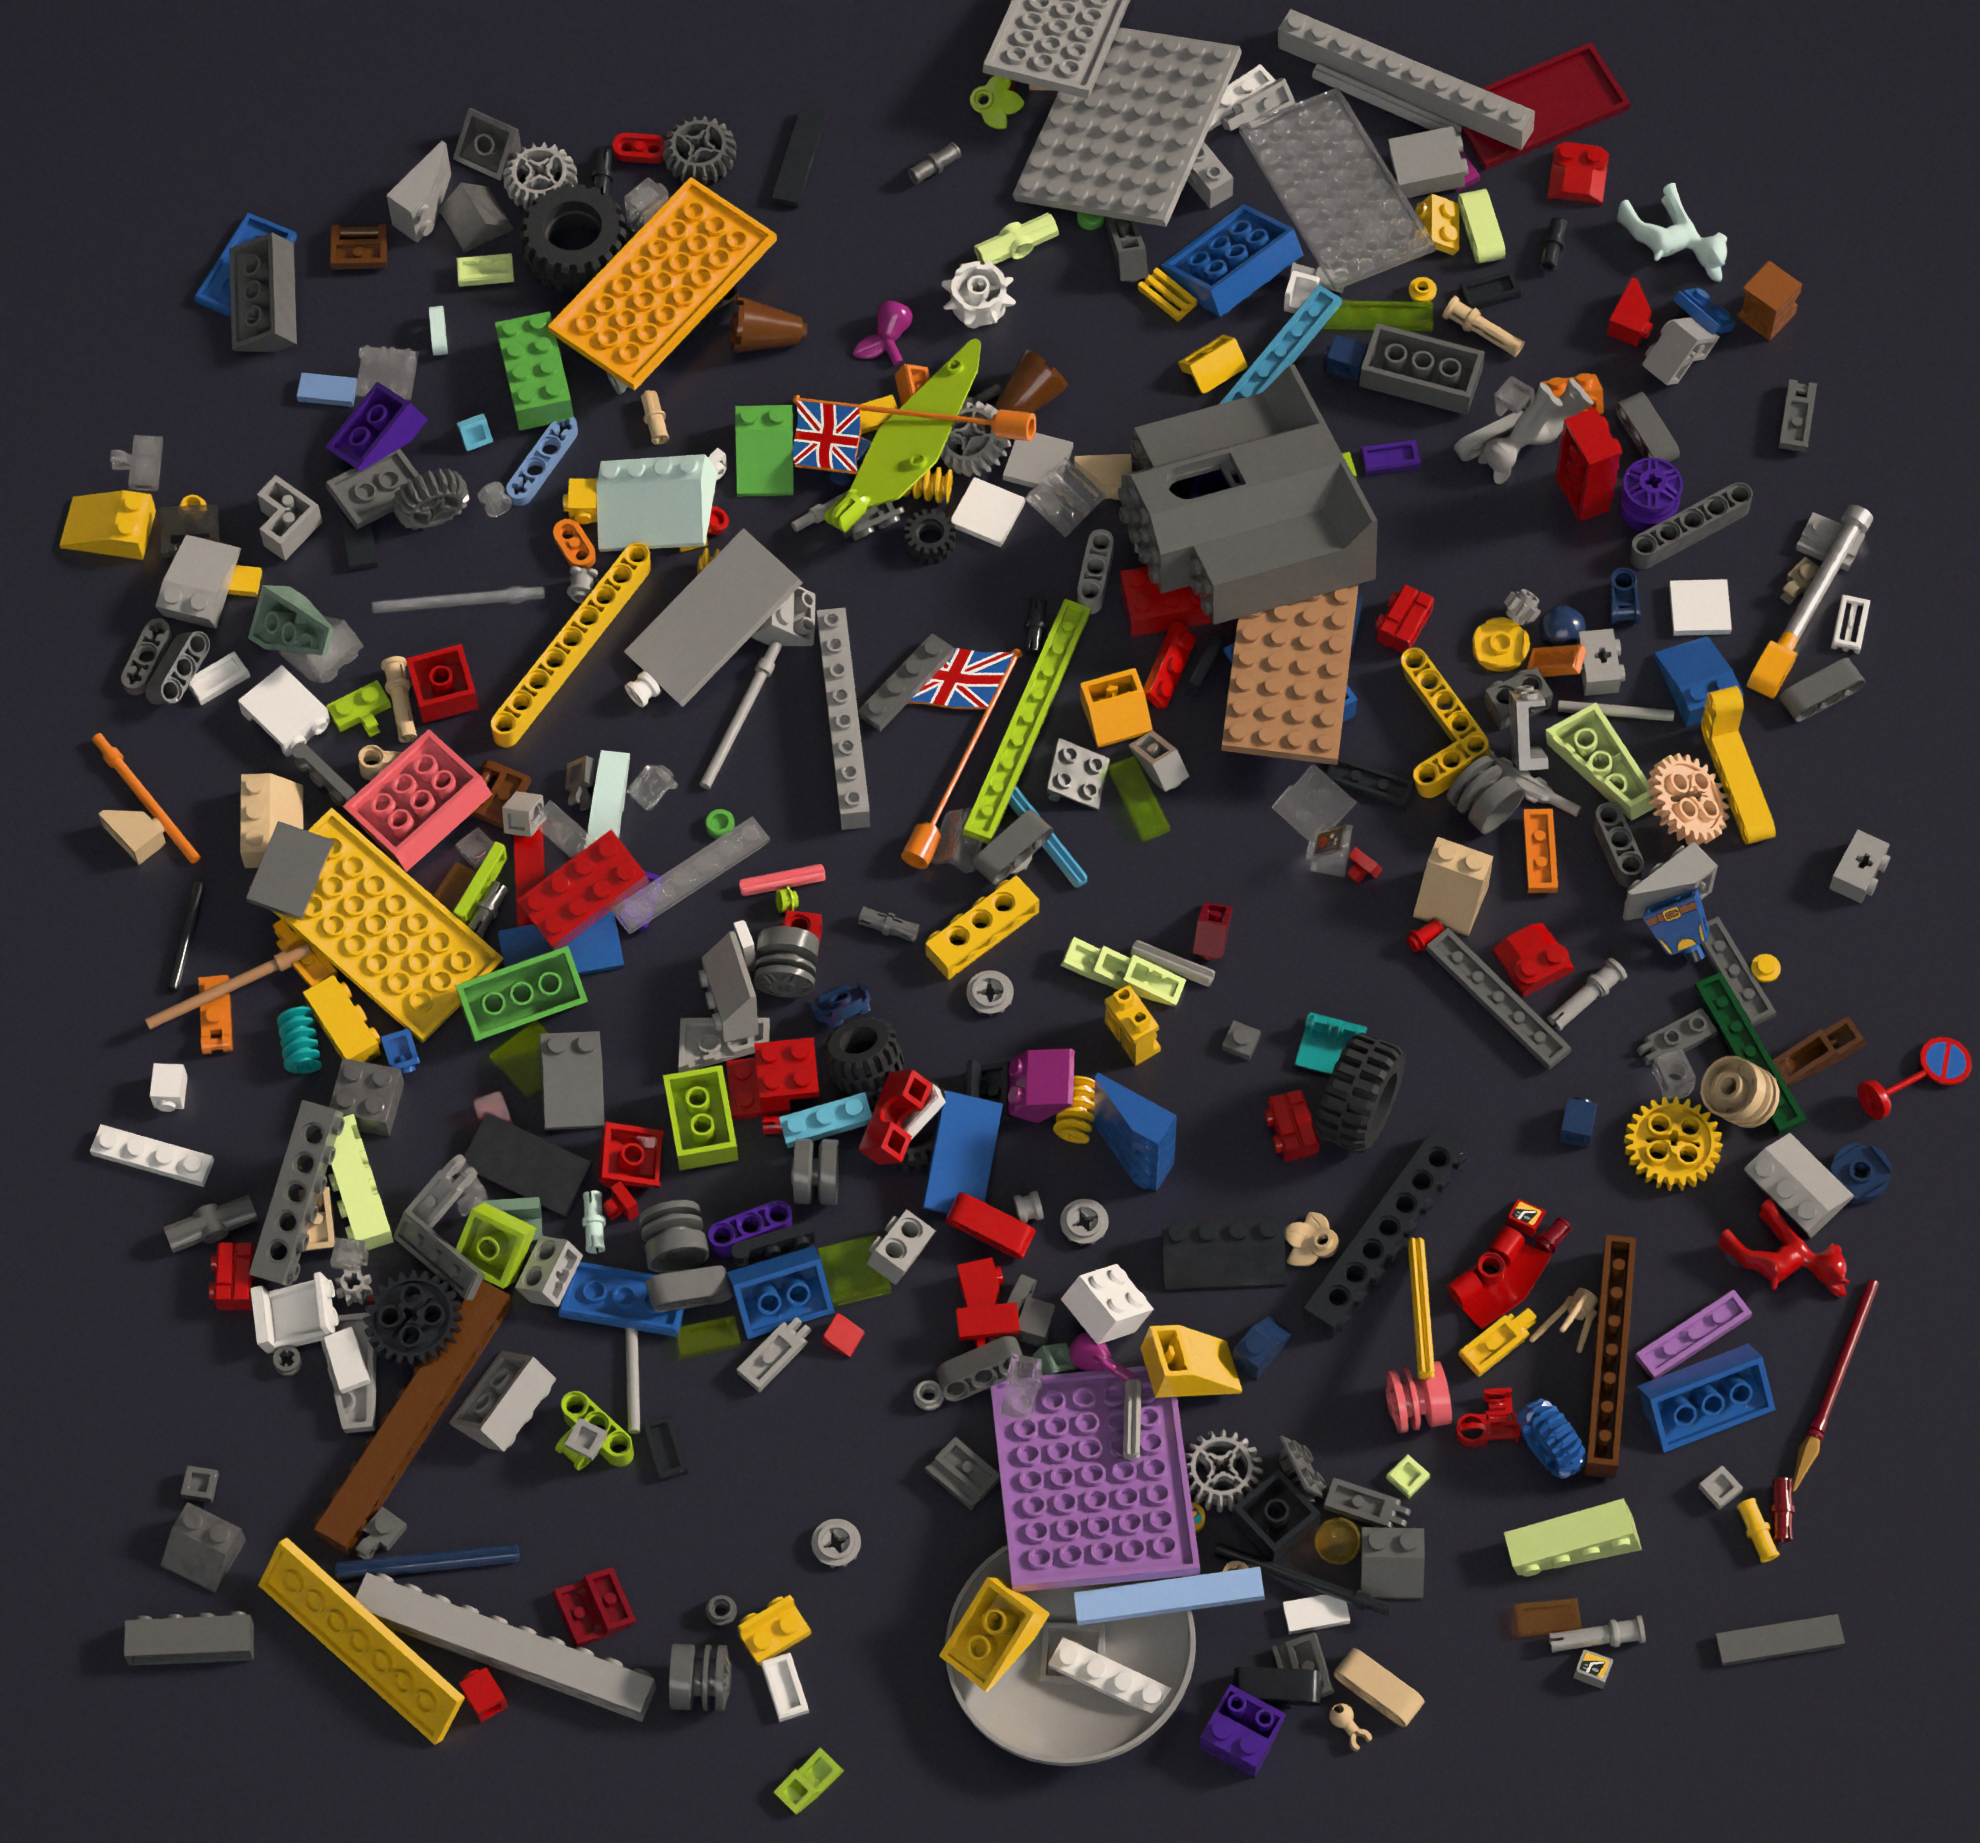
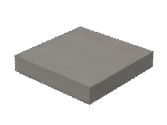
M1036 432L1032 441L1015 440L1003 473V480L1057 494L1073 450V442Z

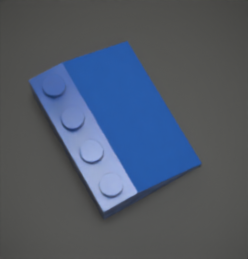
M1243 204L1161 264V266L1175 282L1195 297L1204 309L1221 317L1242 300L1251 296L1262 285L1271 281L1273 277L1285 268L1291 266L1293 262L1303 256L1293 228Z
M1097 1073L1095 1076L1094 1127L1129 1177L1133 1179V1182L1143 1189L1150 1188L1156 1192L1174 1165L1177 1115Z

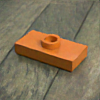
M1582 644L1533 648L1527 670L1529 671L1537 667L1542 677L1580 674L1586 649Z

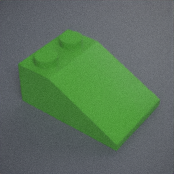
M792 405L735 406L737 497L794 495Z

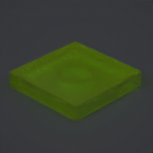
M537 1020L533 1021L490 1054L492 1061L526 1099H529L541 1089L537 1047L540 1034L548 1032Z

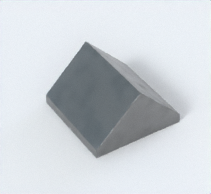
M469 108L453 160L501 181L504 178L503 172L506 169L507 160H512L513 152L521 153L519 130L475 109Z
M460 183L439 208V213L464 253L513 230V226L488 186Z

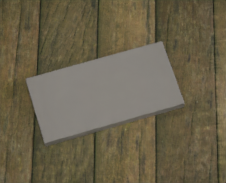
M743 528L624 652L683 707L791 596L802 582Z

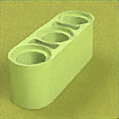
M1487 189L1458 194L1460 214L1476 263L1480 264L1505 259L1504 241Z

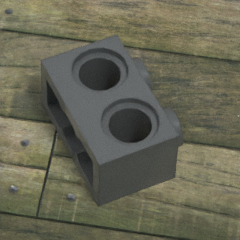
M1537 667L1529 671L1521 670L1513 678L1504 682H1494L1485 690L1484 705L1499 730L1510 726L1509 704H1501L1498 701L1506 700L1509 702V691H1516L1518 686H1533L1534 689L1539 690L1545 699V706L1530 707L1528 709L1529 717L1551 708L1553 693Z

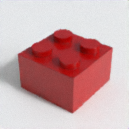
M462 644L406 658L409 676L423 723L479 709Z

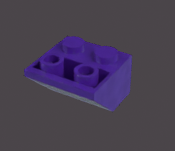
M1230 1684L1200 1736L1199 1748L1255 1778L1272 1748L1286 1714Z

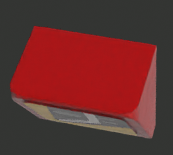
M1518 1199L1507 1217L1506 1226L1534 1237L1546 1211Z

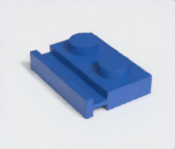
M1702 289L1684 290L1683 293L1678 291L1673 298L1676 304L1712 335H1715V333L1731 332L1736 325V322L1730 318V313L1725 308L1716 306L1710 300L1709 294Z

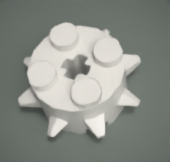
M980 261L960 264V268L955 272V277L952 280H945L941 284L942 287L951 293V300L943 307L945 310L953 309L958 319L964 322V325L973 329L997 323V320L1004 315L1006 307L1014 306L1016 303L1013 298L1006 294V287L1013 281V278H1004L1003 273L990 261L985 265H980Z

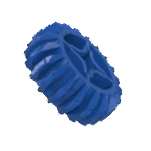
M1541 1398L1523 1407V1410L1518 1413L1517 1417L1519 1430L1522 1432V1437L1526 1440L1527 1446L1532 1450L1540 1463L1545 1466L1546 1470H1550L1554 1476L1561 1479L1580 1471V1468L1585 1465L1586 1461L1585 1448L1581 1445L1582 1441L1578 1438L1576 1431L1572 1428L1570 1422L1566 1420L1564 1414L1560 1413L1557 1407L1552 1406L1549 1401Z

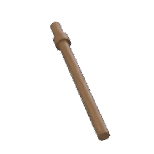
M306 943L287 953L282 951L274 955V959L146 1018V1024L149 1030L274 971H284L290 968L292 963L311 955L310 948Z

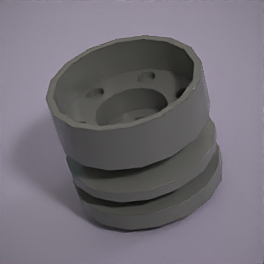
M1483 756L1468 766L1452 784L1446 798L1453 806H1457V810L1460 813L1469 812L1468 820L1483 834L1490 833L1504 823L1514 813L1525 795V790L1510 776L1502 778L1504 770L1499 765L1495 766V762L1489 756Z
M774 926L763 929L758 936L757 957L759 959L755 962L753 978L755 987L764 993L778 997H802L813 992L816 976L814 964L817 963L819 950L818 937L807 930L797 927Z
M672 1200L656 1204L641 1212L638 1222L642 1240L646 1242L644 1251L649 1270L661 1274L690 1270L706 1262L709 1258L706 1236L701 1231L703 1229V1221L700 1218V1207L697 1203L688 1200Z
M674 1643L670 1660V1710H692L695 1696H701L703 1711L709 1710L711 1697H715L716 1711H725L726 1701L731 1689V1663L728 1657L727 1645L718 1646L717 1659H712V1646L706 1645L703 1658L701 1659L696 1657L694 1644Z

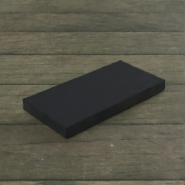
M487 1112L464 1155L466 1164L462 1168L473 1167L478 1172V1176L524 1198L539 1197L541 1206L567 1217L593 1163Z

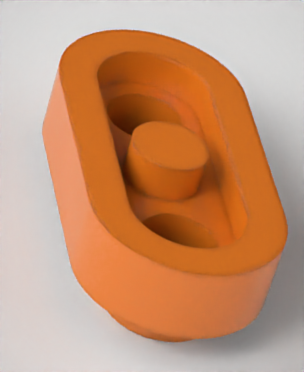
M563 519L556 523L553 528L554 541L569 565L585 569L591 568L596 561L595 549L579 523L572 519ZM572 535V538L565 539L564 536ZM580 556L586 557L584 560H578L577 558Z

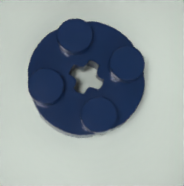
M856 983L857 988L849 989L848 984L822 993L817 997L819 1003L817 1005L812 1003L811 1005L815 1019L819 1022H826L827 1027H836L841 1025L844 1019L867 1013L871 1009L869 1005L871 997L867 986L862 983Z
M1851 1143L1842 1147L1835 1154L1829 1172L1854 1195L1850 1202L1861 1204L1879 1198L1886 1191L1891 1178V1164L1887 1156L1879 1148L1872 1145L1868 1147L1860 1145V1143ZM1858 1167L1860 1170L1865 1168L1867 1170L1866 1178L1856 1177L1854 1175V1168Z

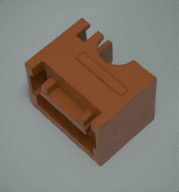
M1768 261L1743 287L1742 291L1746 294L1743 308L1737 314V318L1770 341L1796 314L1798 304L1795 303V300L1801 293L1802 283L1771 261Z

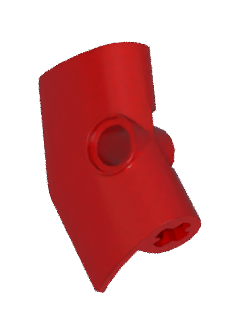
M1502 1226L1485 1254L1479 1258L1478 1263L1449 1282L1446 1288L1462 1311L1480 1329H1484L1526 1299L1552 1254L1525 1244L1522 1234L1509 1226ZM1493 1266L1498 1272L1487 1274L1483 1268Z

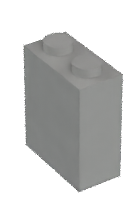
M1453 126L1388 139L1400 200L1455 189L1456 187H1465L1464 176L1469 175L1466 158L1461 159L1460 152H1464L1461 135L1455 136Z

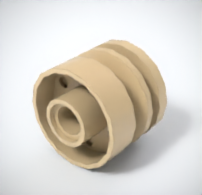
M1725 1056L1714 1061L1706 1070L1701 1081L1700 1094L1704 1105L1711 1113L1742 1128H1755L1764 1124L1774 1114L1779 1103L1780 1091L1776 1079L1768 1071L1741 1057Z

